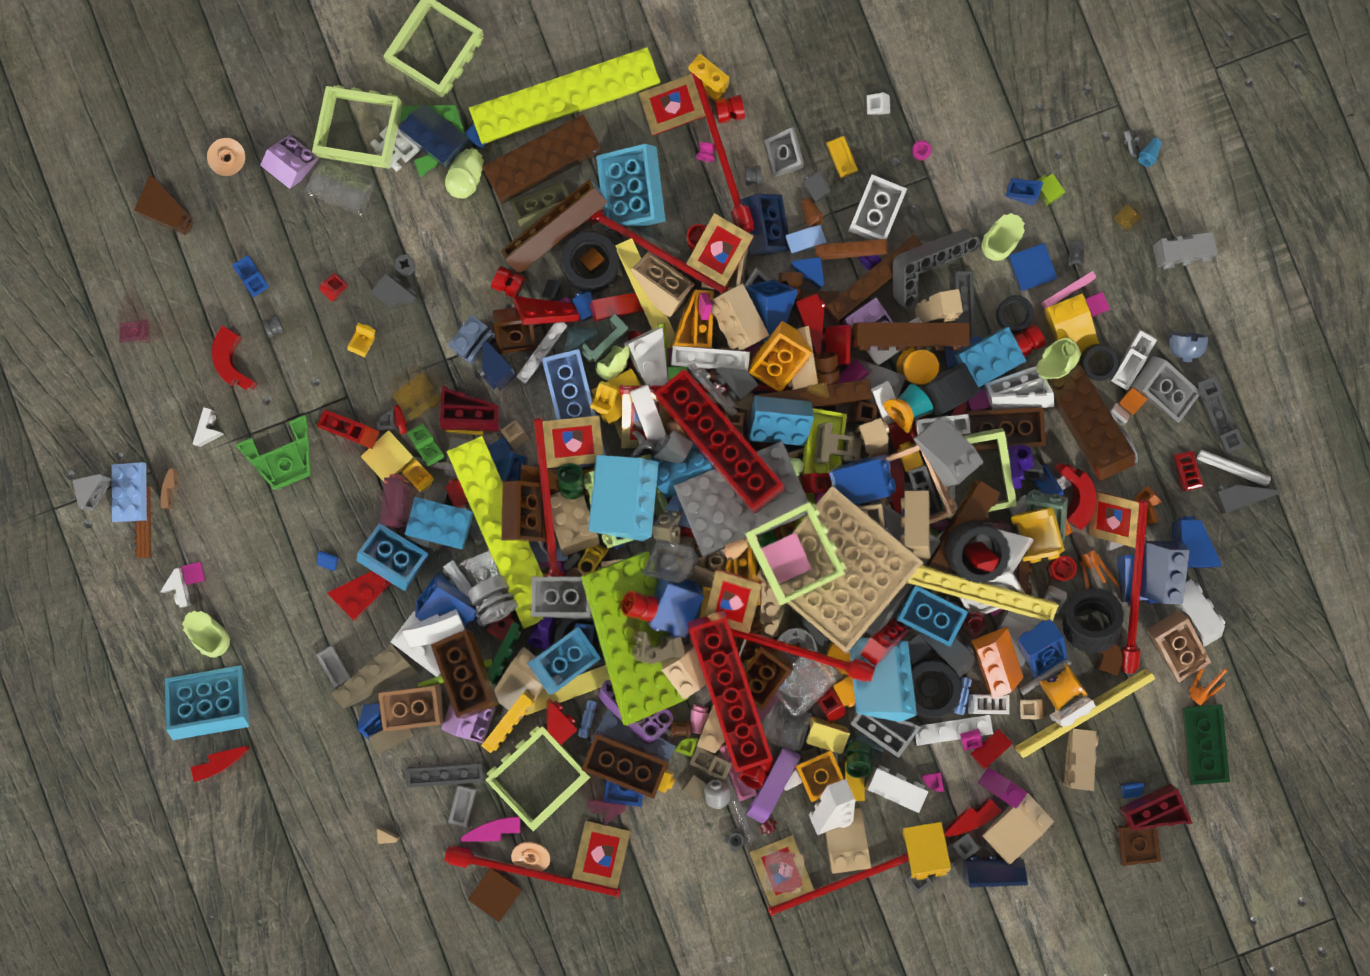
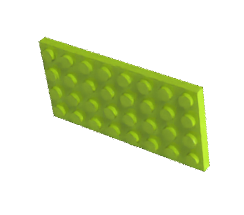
M649 551L581 576L623 725H630L689 699L690 696L685 699L680 696L662 671L661 662L651 664L634 660L633 648L636 645L634 636L637 635L638 631L647 633L649 644L652 647L660 644L659 635L669 634L664 630L656 631L652 629L648 621L625 616L621 610L623 598L628 591L641 593V596L644 594L654 596L658 582Z

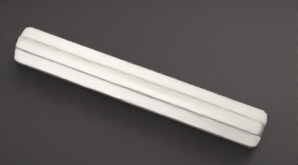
M1200 450L1197 455V459L1260 485L1268 486L1270 483V476L1205 450Z

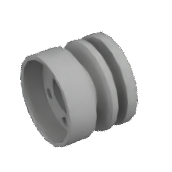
M502 575L488 578L467 592L472 605L480 606L476 613L480 616L482 624L503 619L518 607L517 601L512 600L514 595L512 593L505 594L509 590V585Z
M790 628L782 633L778 639L779 641L795 645L799 642L801 643V648L817 652V641L805 628ZM785 652L793 669L804 668L813 661Z

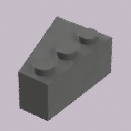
M918 630L916 631L931 647V650L945 664H948L956 671L958 678L961 679L977 664L973 655L974 651L969 645H963L959 641L961 638L958 635L954 638L951 646H948Z

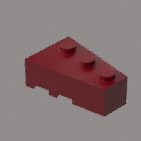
M442 386L439 418L442 430L499 432L500 410L498 405L479 398H472L465 395V393H458Z
M1172 784L1119 807L1125 824L1133 831L1152 829L1159 826H1175L1176 824H1193L1178 788Z

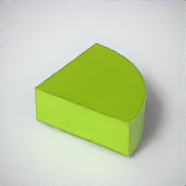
M690 737L683 739L676 745L674 751L692 757L698 738Z

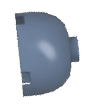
M1180 332L1169 333V348L1175 356L1181 358L1180 361L1192 362V359L1199 358L1207 349L1208 336L1187 333L1179 336Z

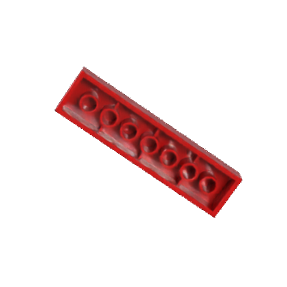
M685 369L654 392L657 401L754 515L785 491L784 484Z
M725 610L687 622L735 772L773 761Z

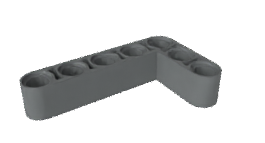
M961 229L899 254L893 261V299L905 309H913L918 303V274L976 251L980 245V239L970 231Z

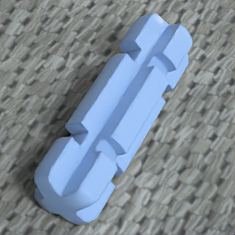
M962 677L960 680L962 687L961 698L956 708H954V713L960 715L965 713L966 707L964 706L967 704L970 691L968 688L972 682V679Z
M588 700L586 703V710H584L581 728H579L578 732L579 737L587 738L589 735V728H591L594 710H596L597 706L595 701Z

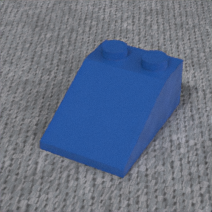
M1051 619L1040 622L1036 628L1031 631H1025L1017 639L1020 650L1034 678H1037L1068 658L1064 637Z

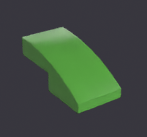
M424 424L407 432L408 437L427 467L444 458L442 451Z

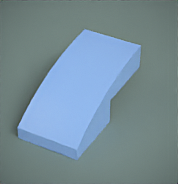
M821 225L785 235L791 255L806 249L815 248L816 245L827 243Z

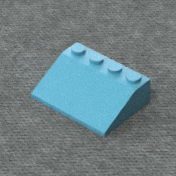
M642 144L596 156L600 191L608 202L603 207V213L606 217L625 228L666 222L657 147ZM605 225V230H613Z
M597 455L588 531L638 541L651 538L659 462L642 458Z
M859 638L850 649L851 661L855 658L870 663L860 655L870 638ZM900 640L891 652L876 666L871 682L853 679L857 714L898 722L917 715L908 641Z
M241 665L165 678L166 731L172 740L250 727L249 708Z

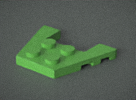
M455 105L428 106L460 132L465 133ZM403 106L400 117L401 123L420 106ZM429 155L414 160L420 177H423L429 170L439 165Z
M306 415L289 421L296 441L261 456L253 438L236 444V447L274 490L281 489L311 476Z

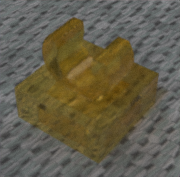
M1127 204L1113 219L1127 232L1141 216Z

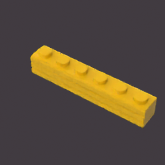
M525 690L481 746L490 753L493 750L496 751L500 747V741L503 743L507 738L505 735L507 733L510 734L514 729L512 726L519 723V717L526 714L527 707L530 708L534 704L533 700L535 697Z

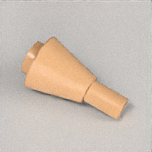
M747 538L725 544V549L722 551L728 560L732 559L735 561L748 548L750 543Z

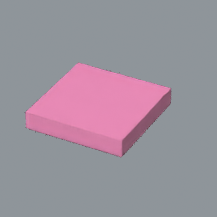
M796 533L761 548L778 584L812 569Z

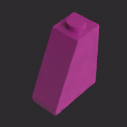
M989 767L977 782L1015 809L1018 808L1027 795L1026 791Z

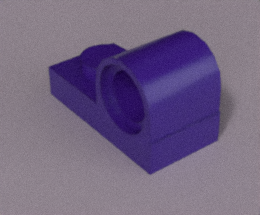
M1027 445L1009 446L1008 452L1014 489L1022 488L1021 480H1025L1024 471L1031 469L1034 465L1032 451Z
M544 617L534 624L528 638V643L532 647L546 650L553 645L555 640L554 634L556 633L554 617Z

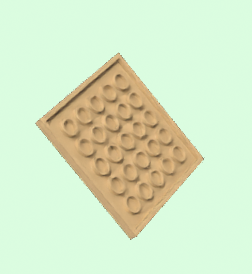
M831 486L815 506L820 514L817 516L819 522H824L829 532L826 534L828 541L833 540L837 551L834 552L837 559L842 558L846 569L843 571L845 574L787 603L847 653L924 562ZM809 515L805 517L792 534H797L812 569L780 583L779 586L784 596L836 571ZM762 569L756 577L772 590Z

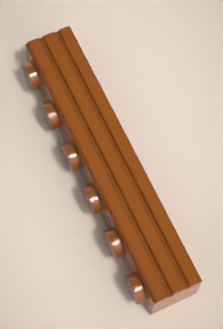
M886 239L816 245V257H820L821 260L888 254V241Z
M146 486L147 521H136L134 526L136 532L135 544H137L135 556L137 558H152L151 486Z

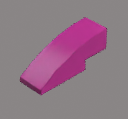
M508 816L486 822L463 835L461 842L501 841L502 833L521 832V818L519 816Z

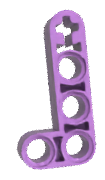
M607 680L599 691V698L622 721L611 680ZM664 709L652 717L648 716L639 722L626 726L641 742L651 744L669 728L673 721V715L669 710ZM659 718L665 719L666 723L660 722ZM645 730H650L653 735H648Z
M783 746L762 788L746 811L747 816L761 824L768 819L801 755Z

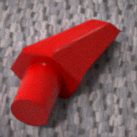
M395 405L394 424L398 426L400 435L407 433L405 426L407 421L400 406Z

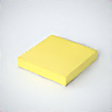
M389 430L375 442L373 449L369 448L361 455L362 459L386 484L414 459L411 453Z

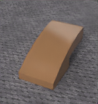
M173 468L168 470L162 485V509H173L172 490L179 489L178 470Z

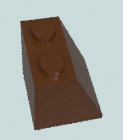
M149 175L134 211L147 220L186 235L193 226V218L159 181Z

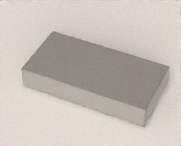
M334 645L316 654L334 688L352 677Z
M457 785L448 823L463 827L468 826L477 789Z

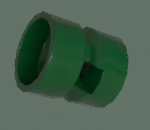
M572 463L561 466L557 471L560 494L562 497L570 500L579 498L584 493L581 468Z
M854 741L847 746L846 772L851 777L864 778L871 773V747L866 742Z

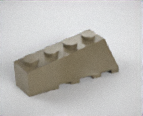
M390 644L331 695L343 709H346L418 674V671L394 644Z

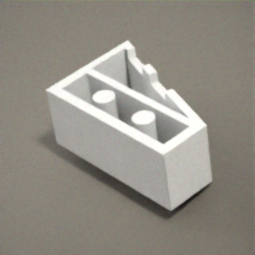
M1036 366L985 384L986 396L992 410L1054 407V393L1047 379L1039 376Z
M1001 531L1010 547V560L1006 568L1010 567L1011 571L1014 572L1034 540L1029 537ZM984 534L977 535L969 543L983 542L992 551L991 540Z
M1190 579L1185 583L1183 604H1176V606L1189 618L1194 630L1202 640L1203 647L1222 637L1225 621L1220 614L1217 615L1215 613L1212 602L1208 598L1205 599L1200 585Z
M879 765L878 768L873 766L865 788L919 813L928 794V791L924 789L925 785L916 781L913 784L906 781L907 777L899 773L894 776L889 773L890 769Z

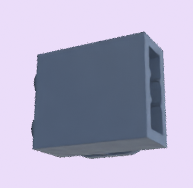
M471 315L448 346L464 361L473 365L483 354V342L487 341L490 344L495 337V333Z

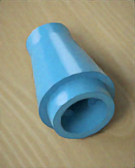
M1152 138L1151 142L1139 153L1138 161L1146 167H1151L1155 164L1162 141L1158 138Z

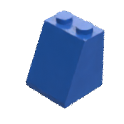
M773 279L745 286L768 334L771 336L782 321L787 323L797 295V289ZM770 336L762 339V341L766 342Z
M886 454L854 460L853 462H844L829 472L833 487L854 505L888 497L895 492L896 488L895 480L890 473V462L886 458Z
M1184 516L1178 518V521L1172 522L1173 541H1183L1189 549L1187 568L1221 567V561L1201 520H1195V516Z
M1135 554L1116 556L1121 602H1127V605L1131 603ZM1140 596V600H1146L1147 604L1158 603Z
M662 570L654 593V597L658 600V611L654 619L649 621V625L656 631L664 630L670 635L686 638L689 631L687 622L694 620L704 595L697 582Z
M437 572L415 601V617L423 621L434 615L442 616L457 609L465 626L468 621H472L477 614L476 606L472 605L467 595Z

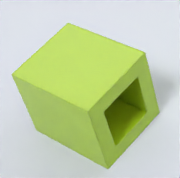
M1053 173L1049 176L1045 174L1036 180L1043 182L1039 196L1046 206L1065 193V190Z

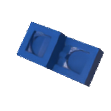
M249 255L232 265L253 298L269 288L268 283Z

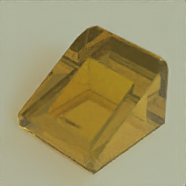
M825 382L807 387L808 393L829 399Z

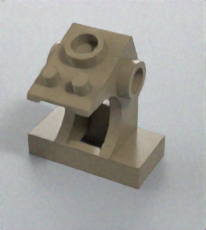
M825 422L818 425L814 463L823 464L829 462V455L841 456V460L853 462L854 458H860L862 439L856 438V434H833L832 423ZM838 440L844 442L843 451L837 450Z
M665 509L653 523L652 534L656 540L653 548L656 552L686 558L690 557L696 540L693 537L680 535L678 523L683 514L682 512Z
M638 631L637 635L634 636V640H636V645L633 648L634 660L654 664L673 657L685 656V651L680 636L666 633L659 635L660 644L652 647L649 644L647 633Z

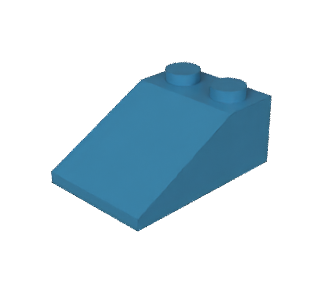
M578 626L527 664L548 694L551 695L600 660L601 657Z

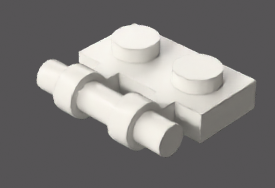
M388 126L379 134L384 139L381 143L376 139L370 143L377 155L382 156ZM399 129L394 145L395 153L392 155L390 167L396 172L402 167L397 162L400 158L407 163L420 150L414 143L403 136Z
M1078 696L1070 700L1059 712L1055 709V712L1049 716L1052 721H1056L1062 727L1070 726L1077 718L1089 714L1091 709L1096 706L1090 698Z

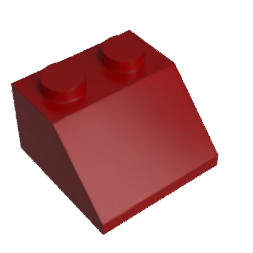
M851 325L826 327L825 332H822L821 343L825 344L824 351H821V353H837L838 366L836 368H847L850 364Z

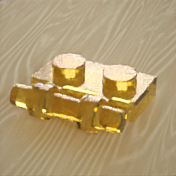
M423 372L392 394L403 411L409 407L412 409L407 414L410 421L422 416L425 410L430 407L433 408L437 405L436 402L441 400L438 393L432 397L430 396L429 392L435 388ZM424 397L426 401L417 407L415 402Z

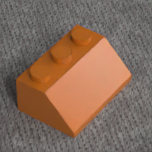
M1004 627L971 640L987 691L992 698L996 699L1011 693L1024 677L1008 628Z

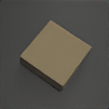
M693 775L683 791L699 802L704 795V788L707 783Z

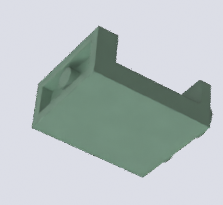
M616 314L609 319L610 325L615 330L599 346L591 351L586 344L582 345V354L589 363L593 361L596 364L611 351L612 346H616L629 334L628 327Z
M1030 491L1025 498L1027 511L1043 507L1054 508L1061 538L1064 541L1066 536L1068 498L1062 497L1059 494L1050 495L1044 494L1041 491Z

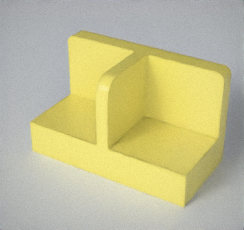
M811 716L809 720L811 729L806 739L807 744L842 754L850 735L848 728L836 723L830 724L827 720Z

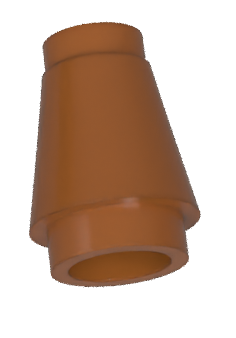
M811 198L804 199L801 205L806 224L810 227L822 224L824 220L821 211Z

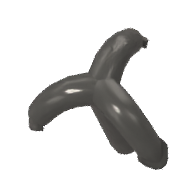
M639 431L632 432V435L637 438L639 444L629 457H639L644 449H650L656 453V450H654L655 444L647 442Z

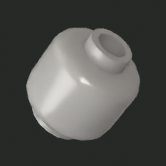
M715 779L706 784L704 794L707 805L715 809H721L730 802V790L725 781Z

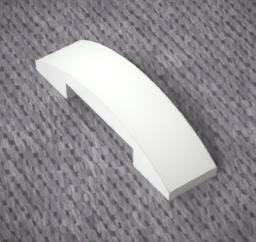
M645 385L629 392L648 442L656 445L659 440L663 439L666 433L649 387Z

